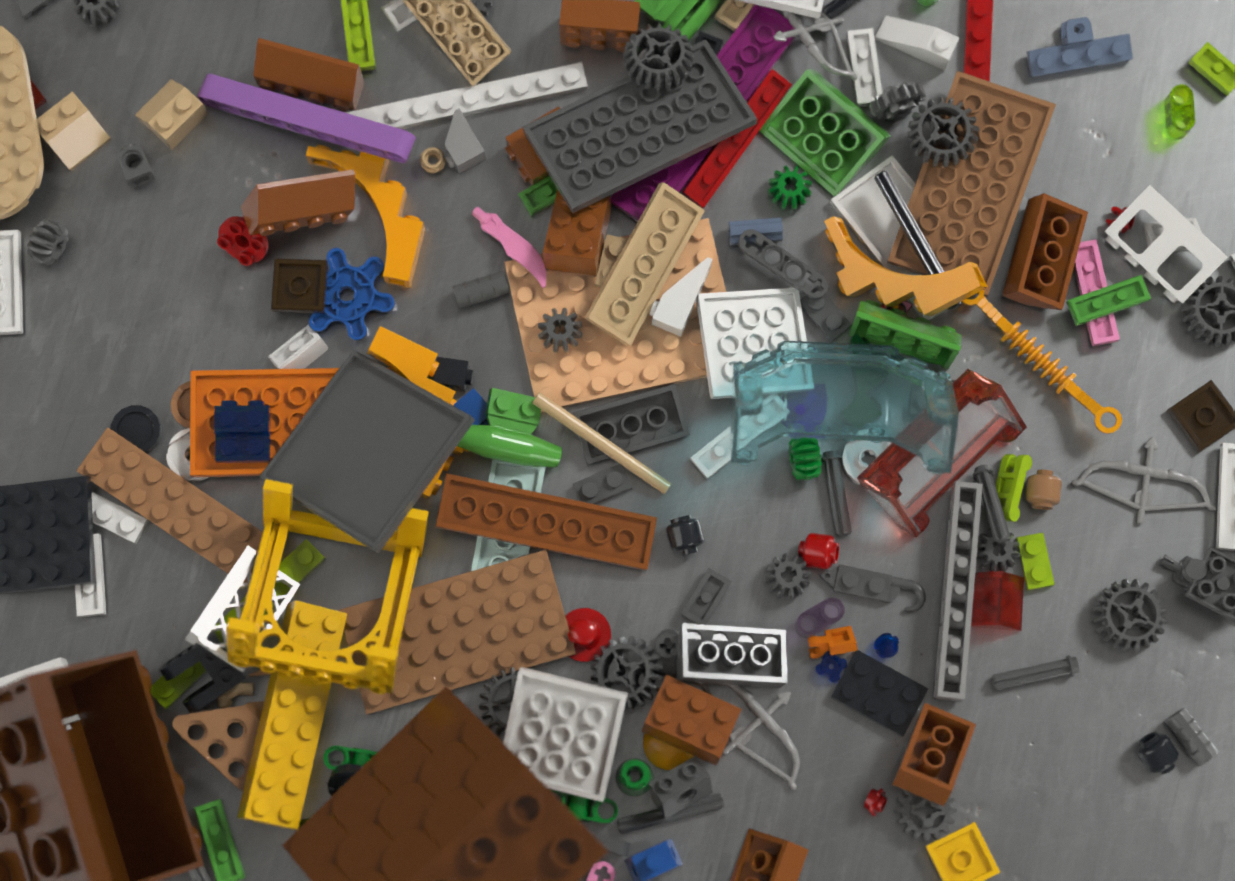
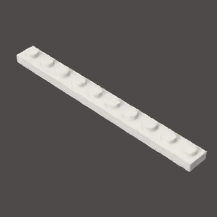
M580 62L346 113L399 129H406L452 119L455 110L459 108L463 115L466 116L588 90L583 65Z

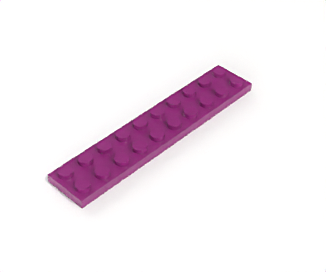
M756 4L717 54L719 61L746 102L796 37L786 38L785 42L775 40L774 36L778 31L783 33L794 30L787 18L772 8ZM716 144L614 193L610 198L611 204L638 222L658 184L664 182L681 193Z

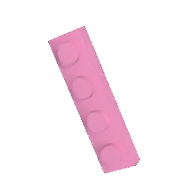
M1097 239L1080 242L1074 264L1080 296L1107 287ZM1114 313L1087 323L1092 346L1114 343L1120 340Z

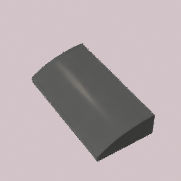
M676 384L572 413L573 416L627 453L690 435ZM579 436L587 464L611 458Z
M682 623L680 625L677 650V680L687 683L781 688L787 684L786 630Z

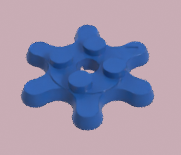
M333 248L326 256L329 272L327 275L325 313L312 314L309 318V325L314 331L320 332L325 330L330 323L340 321L346 325L349 337L352 340L358 341L367 334V328L364 323L366 314L373 310L382 313L390 312L395 306V301L390 294L378 292L374 287L376 277L384 270V263L379 257H370L362 266L353 267L347 263L346 254L342 249ZM344 289L353 290V300H341L340 293Z

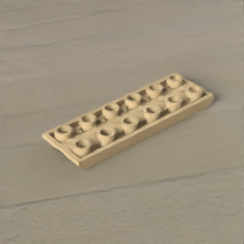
M402 0L472 86H475L494 67L512 53L510 48L470 0Z

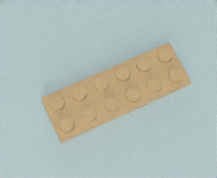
M659 183L584 318L626 346H631L705 210L666 183Z

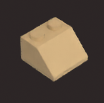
M171 79L135 116L173 150L208 115L204 104L186 87Z
M73 91L37 119L39 135L70 171L111 140Z

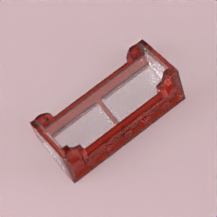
M967 369L857 479L902 530L917 538L930 522V518L925 512L998 440L1001 442L1014 441L1027 426L1001 384Z

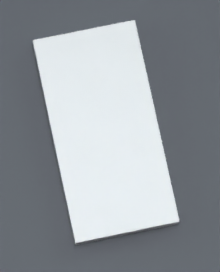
M892 155L832 198L830 204L879 265L901 274L920 275L887 263L900 224L874 177L882 171H887L907 206L915 187L914 181ZM915 296L907 300L912 304L911 306L920 317L929 321L941 313L939 312L934 316L924 315L917 310L914 304Z

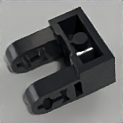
M212 631L206 637L214 645L224 644V640L218 631ZM198 643L192 644L158 669L165 680L169 681L200 661L211 676V681L183 700L182 703L190 714L199 711L246 679V670L242 673Z

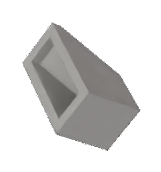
M460 108L454 112L445 141L446 154L443 155L450 169L455 167L458 174L486 160L485 151Z

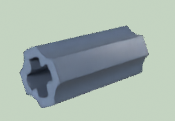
M781 218L729 221L728 223L730 245H739L741 234L748 229L758 231L773 242L783 241ZM752 236L750 239L745 237L744 240L746 244L755 243L756 237Z

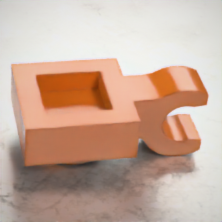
M851 626L824 630L825 636H811L807 638L809 647L817 646L816 648L809 649L812 659L822 657L826 651H829L830 655L857 651V642Z

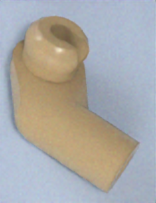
M254 682L239 683L218 697L217 705L220 708H229L232 704L231 699L237 695L254 696Z

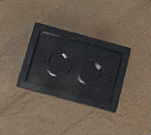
M857 650L854 652L830 698L903 737L929 688Z

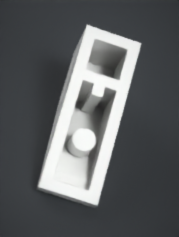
M885 16L875 40L945 71L959 37L937 27Z
M707 257L662 295L660 302L654 301L649 315L653 316L652 325L680 337L682 336L695 306L696 297L700 294L711 269L713 259Z

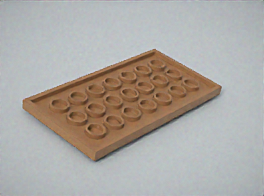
M957 71L945 103H948L949 98L952 97L954 100L953 105L957 106L962 101L963 111L967 108L971 109L968 117L973 116L977 119L974 125L979 127V132L975 134L978 137V142L973 144L975 147L973 153L967 152L968 157L965 161L959 158V163L956 166L952 164L951 160H949L947 168L943 167L942 161L938 162L937 167L933 166L934 160L929 159L927 163L923 162L908 203V208L944 272L968 262L976 263L988 287L984 289V297L987 298L1056 104ZM941 115V116H940V118H942V119H950V118H951V117L945 116V115ZM959 124L954 133L957 136V141L961 143L964 140V132ZM939 130L938 133H939L940 135H941L942 133H945V134L947 135V134H948V131L945 130L944 132H941V131ZM938 145L934 147L941 150H948V148H946L943 145ZM900 225L887 263L920 275H928Z
M547 550L412 588L398 648L392 694H375L370 689L359 687L366 715L435 696L445 686L452 691L490 680L493 675L500 677L501 670H504L507 675L510 674L511 667H514L515 672H517L521 667L528 669L576 655L574 644L568 638L569 626ZM384 597L339 610V612L347 613L344 633L348 647L364 639L373 630L380 617ZM375 643L367 644L366 647L370 648V645H375ZM360 652L352 654V660L355 665L367 666V658L364 654Z

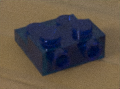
M227 400L222 401L221 406H215V462H270L271 409L269 405H264V401L252 400L248 401V406H237L236 401Z

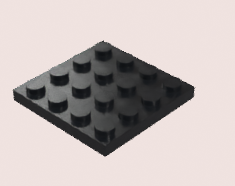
M79 476L0 486V594L94 584L95 564L90 477Z

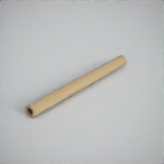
M539 392L532 402L535 406L661 493L665 494L669 489L671 483L542 393Z

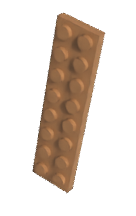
M108 427L76 470L83 476H89L91 481L227 574H229L247 546L258 552L263 533L261 530ZM247 577L245 578V580L243 581V583H247V582H248Z

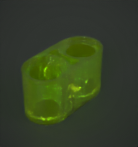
M1179 84L1172 88L1164 102L1166 131L1170 137L1178 140L1186 137L1195 125L1193 91L1187 85ZM1174 96L1181 97L1184 103L1176 102ZM1175 121H1182L1186 128H1180Z

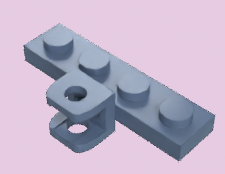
M1087 17L1070 19L1061 24L1060 35L1062 45L1027 51L1030 77L1133 59L1130 34L1093 40L1092 25ZM1074 27H1077L1078 33L1074 31Z

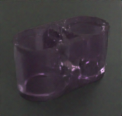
M828 598L804 611L795 622L796 632L803 638H809L835 625L845 613L844 604L837 598ZM825 606H835L838 609V616L835 618L828 617L824 611ZM804 618L812 619L815 623V629L813 631L804 630L801 626V620Z

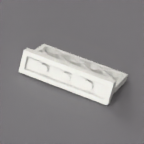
M250 546L246 547L185 638L186 641L193 645L198 643L242 673L246 668L237 667L228 662L227 624L224 622L222 613L224 610L236 609L238 619L241 618V607L244 606V602L239 603L237 590L249 587L252 575L251 569L256 560L255 554L257 551ZM278 571L276 583L282 582L291 589L287 595L276 596L275 589L273 590L272 603L276 621L300 586L298 582L281 571ZM247 577L248 582L243 583V581ZM233 598L234 604H229V602ZM219 619L220 625L214 626ZM268 623L266 628L264 626V630L269 629L272 626ZM221 630L224 644L214 645L206 639L210 632Z

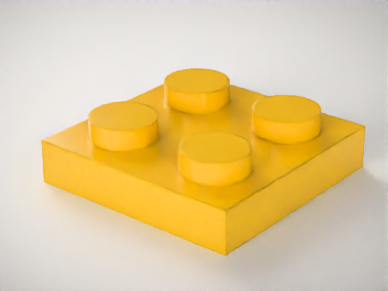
M975 822L925 846L942 881H984L1000 873Z

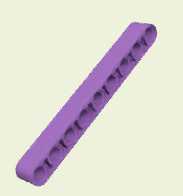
M206 74L196 97L204 105L399 163L407 162L416 140L413 134L403 129L213 74Z

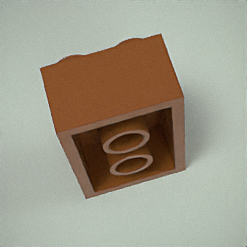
M562 0L559 22L560 44H565V46L570 48L590 46L595 50L614 48L619 52H625L626 42H630L631 34L637 35L639 29L640 2L623 0Z
M557 189L543 248L546 270L597 276L611 215L610 196L572 213Z
M666 675L641 732L716 766L742 709Z
M925 703L917 718L892 785L945 806L955 785L976 724Z

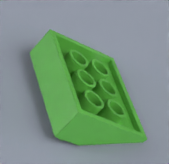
M807 69L759 130L834 197L857 176L891 137L888 132L815 69Z
M872 300L860 301L848 335L853 337L858 333L861 338L865 337L873 345L929 364L941 365V368L947 370L961 349L962 335L956 333V330L952 327H938L932 325L928 319L908 317L902 310L894 308L888 310Z

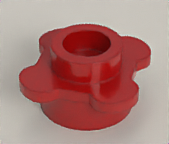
M874 788L871 789L864 804V808L869 810V813L874 817L877 812L881 813L887 803L888 798L885 797L886 792L882 788L879 791Z

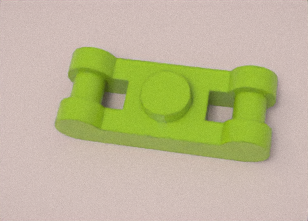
M1005 454L1002 457L995 487L1006 521L1015 522L1020 517L1019 501L1026 473L1032 467V458L1029 455L1021 454L1017 457L1014 454Z

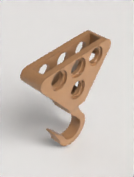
M260 670L249 674V677L269 676L271 673ZM264 701L179 715L173 720V729L238 790L243 792ZM233 723L241 725L243 728L242 736L231 738L227 733L229 725ZM198 725L203 729L204 735L201 739L192 740L189 738L187 732L191 726ZM212 744H220L223 747L224 755L221 758L213 759L209 756L208 748ZM234 762L241 763L244 767V774L238 778L232 777L228 772L230 764Z

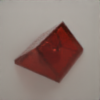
M1004 571L975 572L971 627L1021 631L1024 577Z

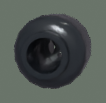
M691 515L670 520L671 524L667 526L666 534L671 550L675 552L681 551L682 556L698 552L697 546L704 543L699 520L691 518Z
M1151 732L1139 741L1137 754L1149 772L1166 774L1175 768L1174 763L1177 761L1179 753L1166 734Z

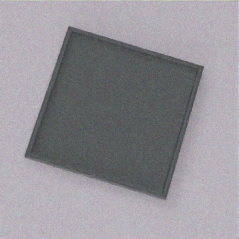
M353 350L259 478L264 483L265 479L293 484V501L375 552L380 553L475 420L469 414L358 351Z

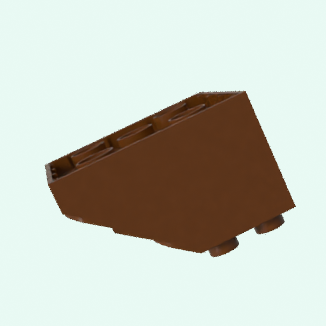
M137 650L26 675L0 687V881H161L204 866L200 855L201 837L197 829L190 823L183 800L185 794L184 783L180 775L174 771L166 746L168 742L167 728L163 721L157 717L150 694L151 677L148 670L141 665ZM78 714L80 720L70 723L72 729L66 730L63 719Z
M447 686L282 844L283 848L310 881H580L609 852L548 787Z

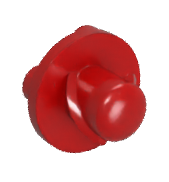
M244 216L229 217L219 227L218 246L226 250L228 254L237 259L242 265L250 266L252 263L262 260L269 248L267 237L260 236V234L250 235Z
M578 608L566 614L569 626L568 638L574 644L576 655L569 656V658L577 662H591L596 660L594 655L602 656L604 653L600 647L605 646L608 648L609 640H611V628L607 619L600 612L590 608Z

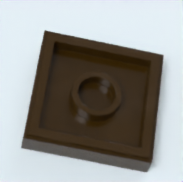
M275 258L271 300L272 312L325 313L328 261Z
M1212 380L1167 410L1198 453L1235 429V410Z

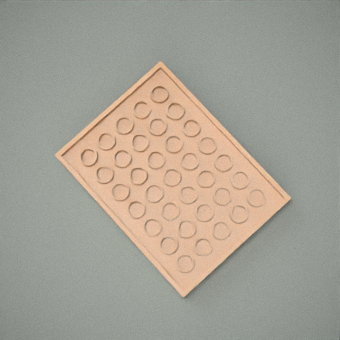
M709 218L701 219L698 222L656 301L660 302L662 295L707 257L713 259L712 266L700 294L726 292ZM630 235L622 236L621 238L628 239ZM543 253L539 254L544 262ZM510 260L504 262L535 398L540 392L560 407L567 408L707 377L696 303L681 337L652 325L653 316L648 313L631 346H626L584 318L601 289L595 287L597 276L546 270V287L542 288L537 279L517 261ZM553 308H556L558 314H561L563 308H567V316L575 312L577 314L575 321L582 322V327L578 329L582 332V338H575L578 342L577 347L568 344L569 351L567 353L563 351V346H559V351L554 353V344L549 348H545V340H540L538 334L542 332V330L538 329V323L545 322L543 319L545 313L552 317ZM559 326L555 328L556 334L559 335V332H561V335L565 333L564 326H561V329Z

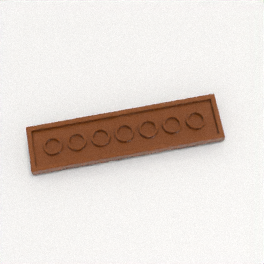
M446 473L435 527L646 571L648 569L657 517Z

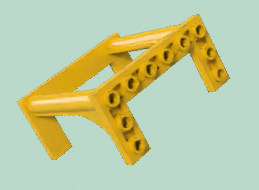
M265 479L263 487L264 529L241 618L229 617L227 624L228 662L241 668L248 666L257 667L267 673H275L277 671L287 673L293 678L308 677L323 684L334 682L342 684L349 689L360 687L370 689L375 694H392L398 648L418 557H422L429 511L411 508L398 526V531L396 530L382 549L394 552L381 614L373 630L364 639L350 647L334 651L314 650L290 639L279 627L272 610L273 590L288 531L361 546L366 545L316 514L292 510L293 484ZM267 622L272 627L264 630L263 623ZM277 636L280 638V642L276 647L271 649L261 646L265 638ZM375 643V645H370V648L366 647L367 644ZM289 647L293 649V652L282 651V649ZM355 652L364 654L367 658V666L355 665L352 660V654ZM337 658H345L346 663H343L341 661L338 662L335 660Z

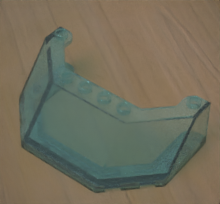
M783 341L778 343L777 349L771 352L765 349L752 355V360L747 363L739 361L733 364L730 434L731 463L751 464L757 460L759 448L781 437L793 439L803 437L817 438L819 440L843 439L849 442L855 440H866L874 443L883 441L893 442L921 457L922 466L932 474L951 473L959 413L950 374L942 370L935 373L928 369L927 363L913 356L907 359L899 355V349L893 346Z

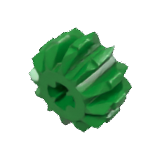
M786 165L783 167V173L776 170L774 172L775 178L769 179L768 184L771 188L768 189V195L775 196L772 201L774 204L781 201V208L783 210L786 209L787 204H790L792 210H796L797 203L804 206L806 204L805 198L811 197L812 191L808 188L812 186V181L805 180L807 177L806 171L798 174V166H795L793 171H790ZM786 185H788V187H790V185H793L795 187L794 191H792L791 188L790 191L786 190Z
M807 434L792 437L788 450L792 474L797 480H810L818 477L822 471L818 440L814 435Z

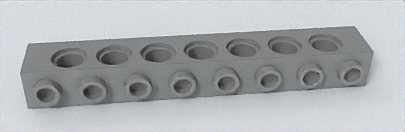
M955 481L951 486L933 699L961 702L965 699L983 485L979 483Z

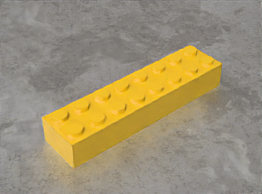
M295 600L287 604L282 631L290 639L304 647L320 651L339 650L347 613ZM284 647L282 651H288L292 653L293 649L289 647ZM277 671L271 673L237 818L287 830H298L331 683L323 684L308 677L293 678L287 673Z

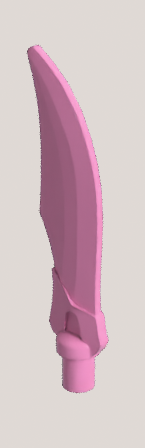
M476 207L472 215L480 221L482 231L500 241L506 255L525 267L537 279L540 286L545 288L547 281L546 269L537 250L526 239L506 226L497 214L486 213L479 207Z

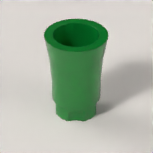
M631 758L620 764L616 771L615 779L621 792L628 796L637 797L649 791L648 782L652 781L654 776L648 763L638 758ZM632 771H637L640 774V779L632 781L629 774Z

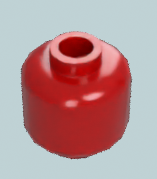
M810 533L805 541H800L798 555L803 557L807 567L829 569L832 564H836L838 561L840 546L831 535Z

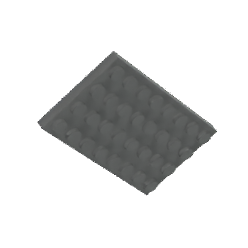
M706 39L692 46L694 54L692 70L688 73L686 80L680 79L678 87L671 84L669 90L665 86H660L658 92L655 86H651L647 90L645 83L638 86L636 79H630L628 76L523 126V133L572 213L757 124V117ZM678 55L673 56V60H671L672 65L678 61Z

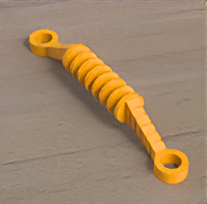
M984 290L980 291L975 299L961 301L968 306H978L1004 334L1000 340L1002 342L1009 339L1012 340L1009 346L1010 350L1019 346L1020 349L1017 356L1020 357L1025 353L1028 355L1024 362L1025 364L1035 361L1036 363L1032 370L1036 371L1042 368L1041 379L1050 375L1051 378L1048 385L1051 386L1058 383L1059 385L1055 391L1057 394L1064 390L1083 407L1085 406L1088 411L1090 410L1095 416L1094 423L1100 432L1110 434L1120 428L1122 424L1120 412L1114 407H1102L1089 395H1086L1087 393L1072 381L1077 375L1072 373L1065 376L1068 367L1064 366L1058 369L1059 358L1050 362L1049 359L1052 352L1049 351L1042 354L1044 344L1034 347L1033 345L1037 338L1034 336L1027 340L1028 329L1019 333L1018 330L1021 323L1018 321L1012 325L990 302L988 303V300L984 297ZM1104 413H1111L1115 416L1116 423L1113 427L1106 428L1101 424L1100 419Z

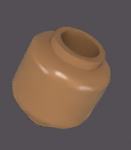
M1037 470V474L1027 478L1026 501L1032 504L1034 509L1052 510L1053 506L1060 503L1061 479L1053 476V471Z

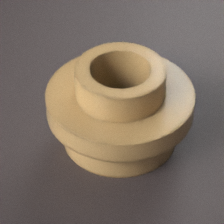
M436 147L424 150L420 156L422 168L429 173L440 172L446 164L443 156L444 152ZM431 158L438 159V162L434 165L430 164L428 161Z

